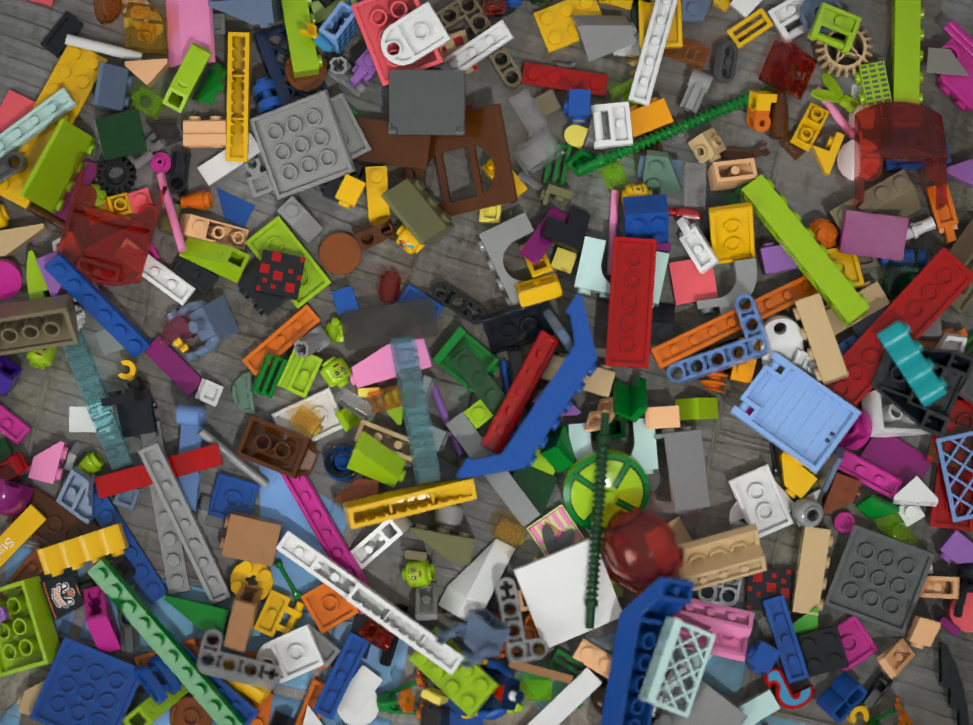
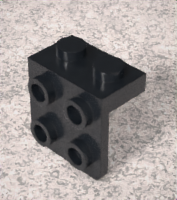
M138 387L125 389V394H122L121 390L109 392V397L101 398L102 407L116 404L123 437L157 431L150 389L138 391Z

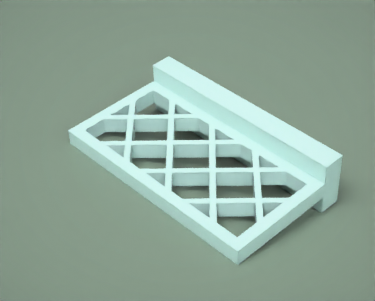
M666 617L638 700L688 718L716 635L687 624L680 619ZM681 627L687 629L690 637L681 642L679 633ZM702 635L708 637L705 647L700 649L696 638ZM692 641L695 652L687 655L683 645ZM679 648L683 658L674 662L672 658L673 650ZM697 655L700 661L699 666L692 669L689 659ZM685 662L689 672L680 676L676 666ZM672 668L676 679L667 683L665 673ZM691 676L692 686L685 690L682 680ZM678 682L681 693L673 697L669 686ZM665 689L669 699L662 703L656 701L659 692ZM684 697L686 702L683 711L678 710L675 704V700Z

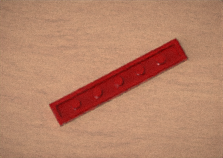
M540 330L480 445L496 454L501 453L560 340Z
M219 443L167 457L176 478L224 464ZM144 464L94 478L99 499L153 484Z

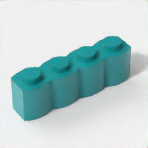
M897 319L876 334L923 406L926 407L947 394L945 388L948 385L941 375L937 377L933 372L936 367L929 357L925 359L921 354L924 349L917 339L913 341L909 336V333L912 331L905 321L901 323Z

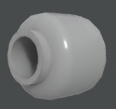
M803 497L793 504L792 515L799 524L805 527H814L823 518V508L816 500L810 497Z
M457 504L438 508L435 512L434 521L439 524V528L455 530V527L461 526L464 508Z

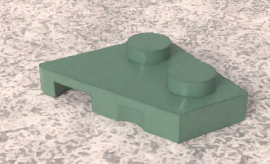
M647 150L642 183L647 185L648 190L652 189V191L682 195V185L678 181L676 170L671 164L672 160L668 152Z

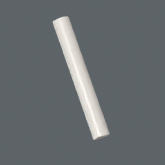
M67 34L65 40L66 45L130 61L142 60L143 56L142 52Z

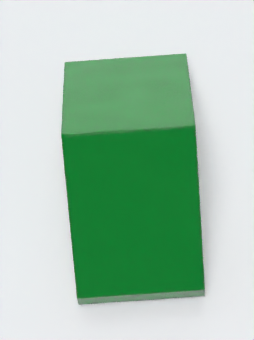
M563 425L556 428L555 431H549L547 434L549 440L540 452L558 473L569 470L576 462L567 427Z

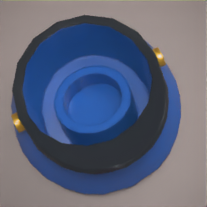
M340 443L331 447L325 454L324 468L332 479L348 481L358 474L347 468L355 448L354 445Z

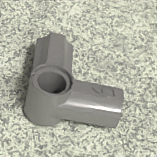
M342 56L331 59L329 62L331 67L326 73L339 85L342 84L358 99L363 96L368 90L370 83H366L363 80L355 89L349 84L350 78L354 75V72H352L353 66Z

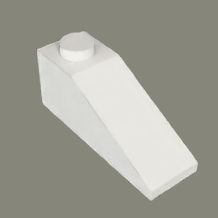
M406 516L384 521L351 550L361 570L413 526Z

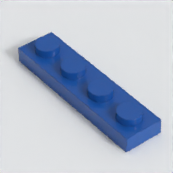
M780 594L762 600L776 648L781 652L779 658L788 684L809 678L784 595Z
M352 632L350 633L312 711L330 720L333 719L370 641Z

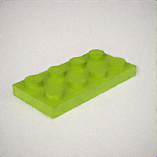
M279 216L245 241L260 262L263 249L306 258L298 299H290L298 310L332 283Z
M435 627L432 630V633L440 638L441 636L436 634V631L440 628ZM448 638L445 642L460 654L465 652L451 638ZM417 650L409 658L420 671L470 718L478 712L500 685L479 664H474L471 668H465L460 663L451 675Z

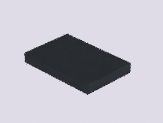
M544 301L526 307L518 304L481 317L493 355L509 350L512 347H519L534 342L540 330L551 336L554 335L553 329L543 315V312L547 310Z

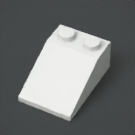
M878 391L868 392L862 399V409L868 413L872 423L870 437L931 434L919 428Z

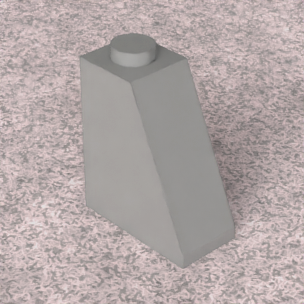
M576 15L572 17L582 50L589 62L636 43L634 36L637 34L636 27L633 22L630 23L626 16Z

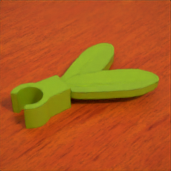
M824 72L822 74V81L828 90L814 89L811 91V95L818 100L839 103L847 112L853 114L860 102L846 94L844 95L835 79Z

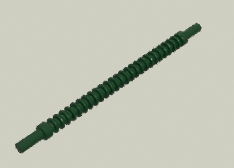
M601 412L600 434L597 435L599 445L596 447L599 448V451H596V454H598V457L595 458L598 461L595 464L597 476H594L596 488L593 489L596 493L593 495L595 500L592 501L595 506L592 507L594 513L591 514L594 518L591 519L593 525L590 526L593 528V531L590 532L592 537L589 538L592 543L589 544L591 556H588L590 568L587 569L590 573L587 574L589 580L586 583L589 586L586 587L588 592L585 593L587 598L584 604L587 607L585 628L594 629L595 607L598 606V599L596 597L599 596L596 591L599 590L597 584L600 582L597 579L600 578L598 572L601 571L598 569V566L601 565L599 563V560H601L599 554L602 553L600 550L602 544L600 542L603 541L600 536L603 535L601 529L604 528L601 525L604 523L602 517L605 516L602 511L605 510L603 504H606L603 501L606 498L604 492L607 491L604 489V486L607 485L605 480L608 479L605 474L608 473L606 467L609 466L606 464V461H609L607 449L610 448L608 443L611 440V436L608 435L610 413Z

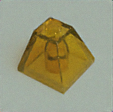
M128 2L124 15L125 48L142 52L143 54L168 56L167 18L150 4Z

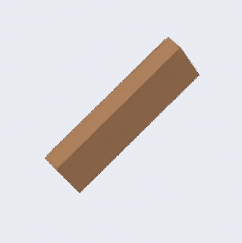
M508 662L509 668L568 684L572 683L573 675L530 663L512 664Z

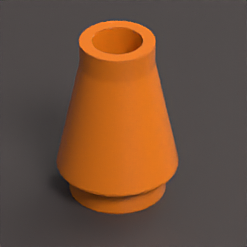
M204 189L181 196V208L207 211L208 208L213 207L211 191Z

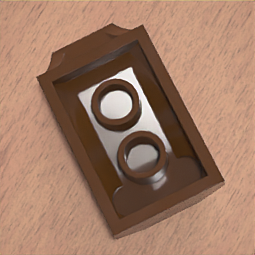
M251 415L235 455L296 479L312 473L319 451L314 446L311 438Z

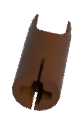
M779 89L777 92H773L778 94L777 102L771 103L769 115L771 120L769 138L775 140L789 138L786 92L783 89Z

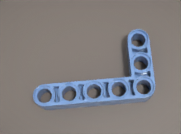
M741 294L735 301V307L746 339L671 364L666 372L668 379L676 384H684L767 355L770 352L771 343L756 300L748 294ZM745 300L751 301V307L748 310H742L741 308L742 302ZM757 320L758 327L750 331L748 329L749 322ZM763 340L765 342L764 349L756 351L755 343ZM742 347L744 355L741 358H735V350ZM722 354L724 358L722 364L715 365V356ZM702 361L703 369L700 372H695L694 364ZM677 368H681L683 371L682 377L679 379L673 377V373Z
M178 404L176 423L181 425L179 454L203 447L204 439L198 433L202 428L205 429V407ZM201 471L177 477L193 512L198 511Z

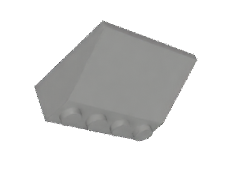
M691 676L683 684L685 690L692 686ZM701 680L688 718L664 709L652 725H742L748 716ZM679 689L674 696L680 694L681 690ZM684 697L675 700L678 710H684L686 704Z

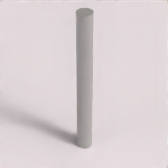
M204 428L200 430L198 435L210 445L219 443L221 454L259 485L265 488L269 484L265 477L235 455L234 452Z

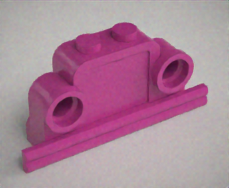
M952 19L943 28L952 38L941 48L950 49L969 76L939 74L937 83L940 86L939 90L945 96H950L955 101L954 105L959 110L973 112V39Z

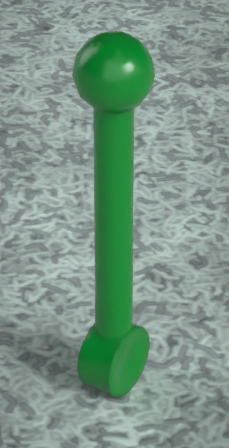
M276 560L275 567L279 568L293 592V598L299 600L301 593L295 589L283 568V562Z

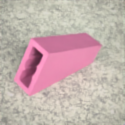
M420 325L415 326L351 367L352 374L350 375L352 386L356 385L357 388H364L432 368Z

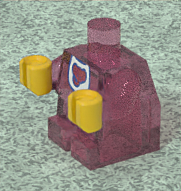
M180 314L167 324L162 332L165 338L159 344L163 349L171 344L174 348L180 347L182 353H187L190 347L186 344V340L190 337H196L197 334L190 332L188 328L189 323Z

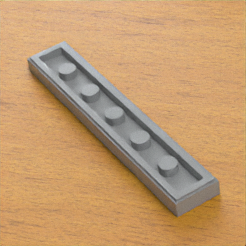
M463 412L445 424L472 460L495 455L493 451L480 445L483 438ZM508 471L484 475L523 528L541 515Z

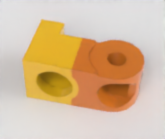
M750 90L746 117L748 127L761 133L769 129L771 125L769 118L771 103L777 102L778 94L769 90Z

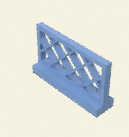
M973 430L943 436V438H935L953 522L973 519V513H971L973 503L971 505L962 499L968 488L973 491V488L970 486L973 483V476L968 484L957 478L963 468L973 473V469L966 466L973 455V449L970 450L962 445L966 437L973 436ZM951 440L957 445L949 455L943 451L941 442ZM959 447L969 452L963 463L953 457ZM944 455H946V456L948 457V459L946 460V462H945V459H944ZM951 459L961 465L955 476L947 472L946 468ZM955 480L965 486L959 497L951 492V486ZM960 501L970 507L965 515L956 516L955 508Z

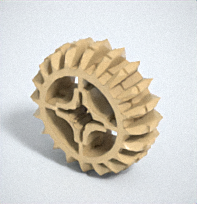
M864 29L862 32L858 30L854 38L860 45V54L857 53L858 51L852 44L849 53H843L839 57L840 49L830 46L835 51L833 60L829 56L827 44L816 41L815 44L821 48L815 49V53L822 54L817 58V61L824 60L821 68L830 67L827 72L828 74L835 70V77H839L841 72H843V77L847 78L849 71L852 76H855L857 73L856 68L859 65L869 64L866 58H871L873 55L867 51L873 48V45L866 44L871 40L870 36L864 38L867 30ZM833 31V32H831V33H829V34H826V35L832 37L833 35L838 34V33L835 32V31ZM843 58L857 61L850 65L839 64Z

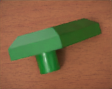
M580 149L565 161L578 177L599 169V167H596L580 175L578 174L577 166L595 159L594 154L584 149Z
M870 494L855 505L869 520L894 514L900 510L898 506L873 494Z

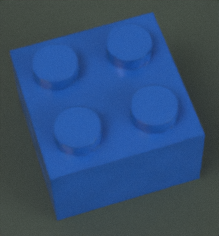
M666 194L623 197L624 237L657 239V244L668 243L669 210Z

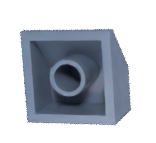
M100 62L93 104L100 111L112 113L126 112V109L130 108L131 97L128 96L129 88H133L134 84L132 72L123 67Z

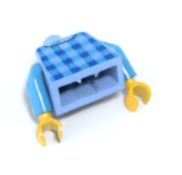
M340 0L339 4L318 29V32L316 25L304 22L307 25V31L300 29V33L312 37V41L323 51L342 53L355 36L358 22L351 7L353 4L350 0Z

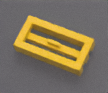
M760 8L727 30L726 34L731 38V41L735 42L739 50L773 27L774 24L763 8ZM761 14L763 18L736 36L734 35L735 31ZM762 23H767V25H765L764 27L750 35L742 42L738 41V39H740L741 37H743L744 35H746Z

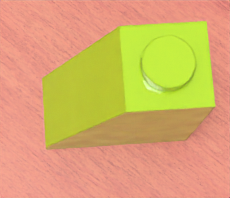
M361 432L347 466L348 469L395 488L397 481H403L407 471L403 469L406 462L404 459L366 432Z

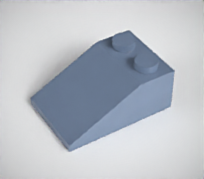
M212 0L208 2L209 7L252 25L259 24V28L275 26L276 22L282 20L280 0Z

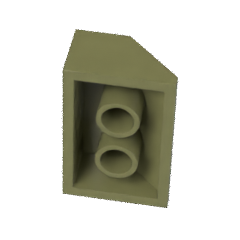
M407 178L383 193L381 197L420 245L436 244L455 227L451 222L452 218L447 212L441 210L437 199L427 193L426 187L421 180Z

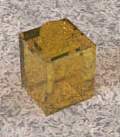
M303 405L300 406L289 421L290 424L309 438L313 435L317 437L324 428L321 425L323 420Z
M502 517L493 536L516 548L517 544L522 546L527 534L524 533L525 528Z

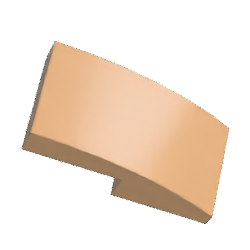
M613 397L600 399L597 410L589 412L584 428L586 433L600 430L601 412L610 413L609 424L616 415L613 412Z

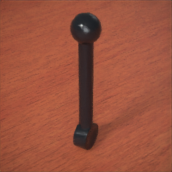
M769 441L773 464L772 475L778 477L780 470L777 468L774 444Z

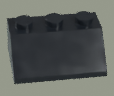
M659 302V306H654L652 309L650 345L659 346L672 339L675 304Z

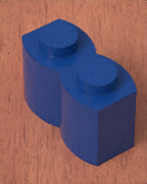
M843 672L835 678L830 688L820 694L816 704L837 723H840L850 714L852 708L865 698L867 691L847 672Z

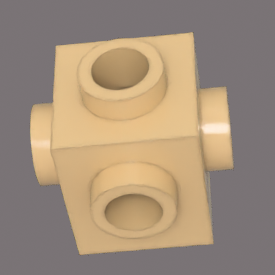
M714 128L699 134L688 142L700 164L707 161L712 164L720 159V153L726 150L722 139Z

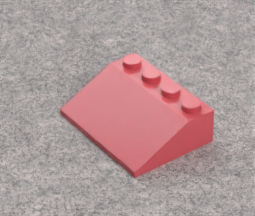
M363 0L351 5L383 86L389 84V70H428L445 63L439 47L409 65L392 63L385 57L382 51L381 38L386 28L422 6L421 0ZM391 43L388 46V52L391 55L399 53L400 47L397 43Z

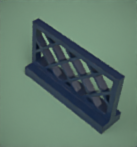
M285 26L266 33L261 32L254 36V42L267 77L275 82L276 90L274 96L278 95L280 97L281 107L292 103L294 93L303 97H308L312 93L309 92L307 95L286 85L284 81L285 73L282 75L281 70L285 71V67L278 65L277 58L280 53L290 57L289 53L282 50L287 40V35L281 34L286 32ZM277 35L284 40L280 48L271 45L269 37ZM326 82L323 83L320 89L328 90Z

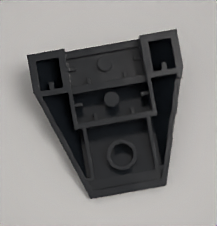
M923 348L924 350L921 354L925 359L928 357L931 359L936 367L933 370L937 377L941 375L948 385L945 388L947 394L924 407L888 351L885 350L870 385L919 428L943 438L951 420L950 414L959 396L957 392L964 384L966 378L969 379L973 371V356L958 350Z

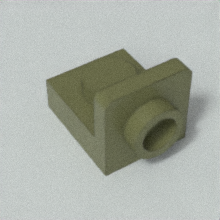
M548 184V188L542 189L539 200L543 201L542 206L544 207L547 206L550 195L554 196L553 200L565 203L566 200H571L573 191Z

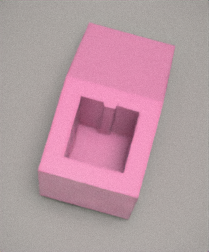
M60 441L34 456L28 478L51 484H57L58 481H61L64 469L61 468L63 460L67 459L70 450L67 447L68 443Z

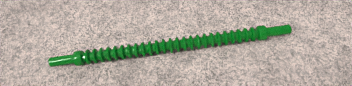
M769 85L766 86V87H764V88L759 89V90H769V91L772 92L771 87H770ZM749 92L743 93L742 97L737 96L736 100L732 98L731 102L727 100L726 104L720 103V106L715 105L714 109L710 107L709 111L699 112L698 116L694 114L693 118L682 119L681 123L677 121L676 125L666 126L665 130L661 128L660 132L654 131V134L649 133L648 137L646 135L643 136V139L639 137L638 141L633 140V145L616 147L615 151L611 149L610 153L605 152V155L599 154L595 156V159L577 166L576 170L580 175L596 167H605L607 163L611 164L612 160L616 162L617 158L623 159V156L628 157L629 153L633 155L634 151L644 150L645 146L649 148L650 144L656 145L657 141L661 143L662 139L666 141L667 137L678 136V132L683 134L684 130L694 129L695 125L699 127L700 123L711 122V118L716 120V116L722 117V114L727 115L728 111L732 113L733 109L737 111L738 107L744 108V105L748 106Z

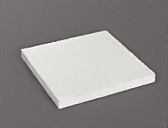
M589 538L513 569L538 636L548 643L549 648L593 630L585 628L587 607L584 604L587 598L585 593L588 592L586 587L589 586L586 583L589 580L587 574L590 573L587 571L590 568L588 556H591L589 544L592 543ZM602 557L599 560L601 565L598 566V569L601 571L598 572L600 578L597 579L600 583L597 584L599 590L596 591L599 596L596 597L598 599V606L595 607L594 629L619 619V614L622 612Z

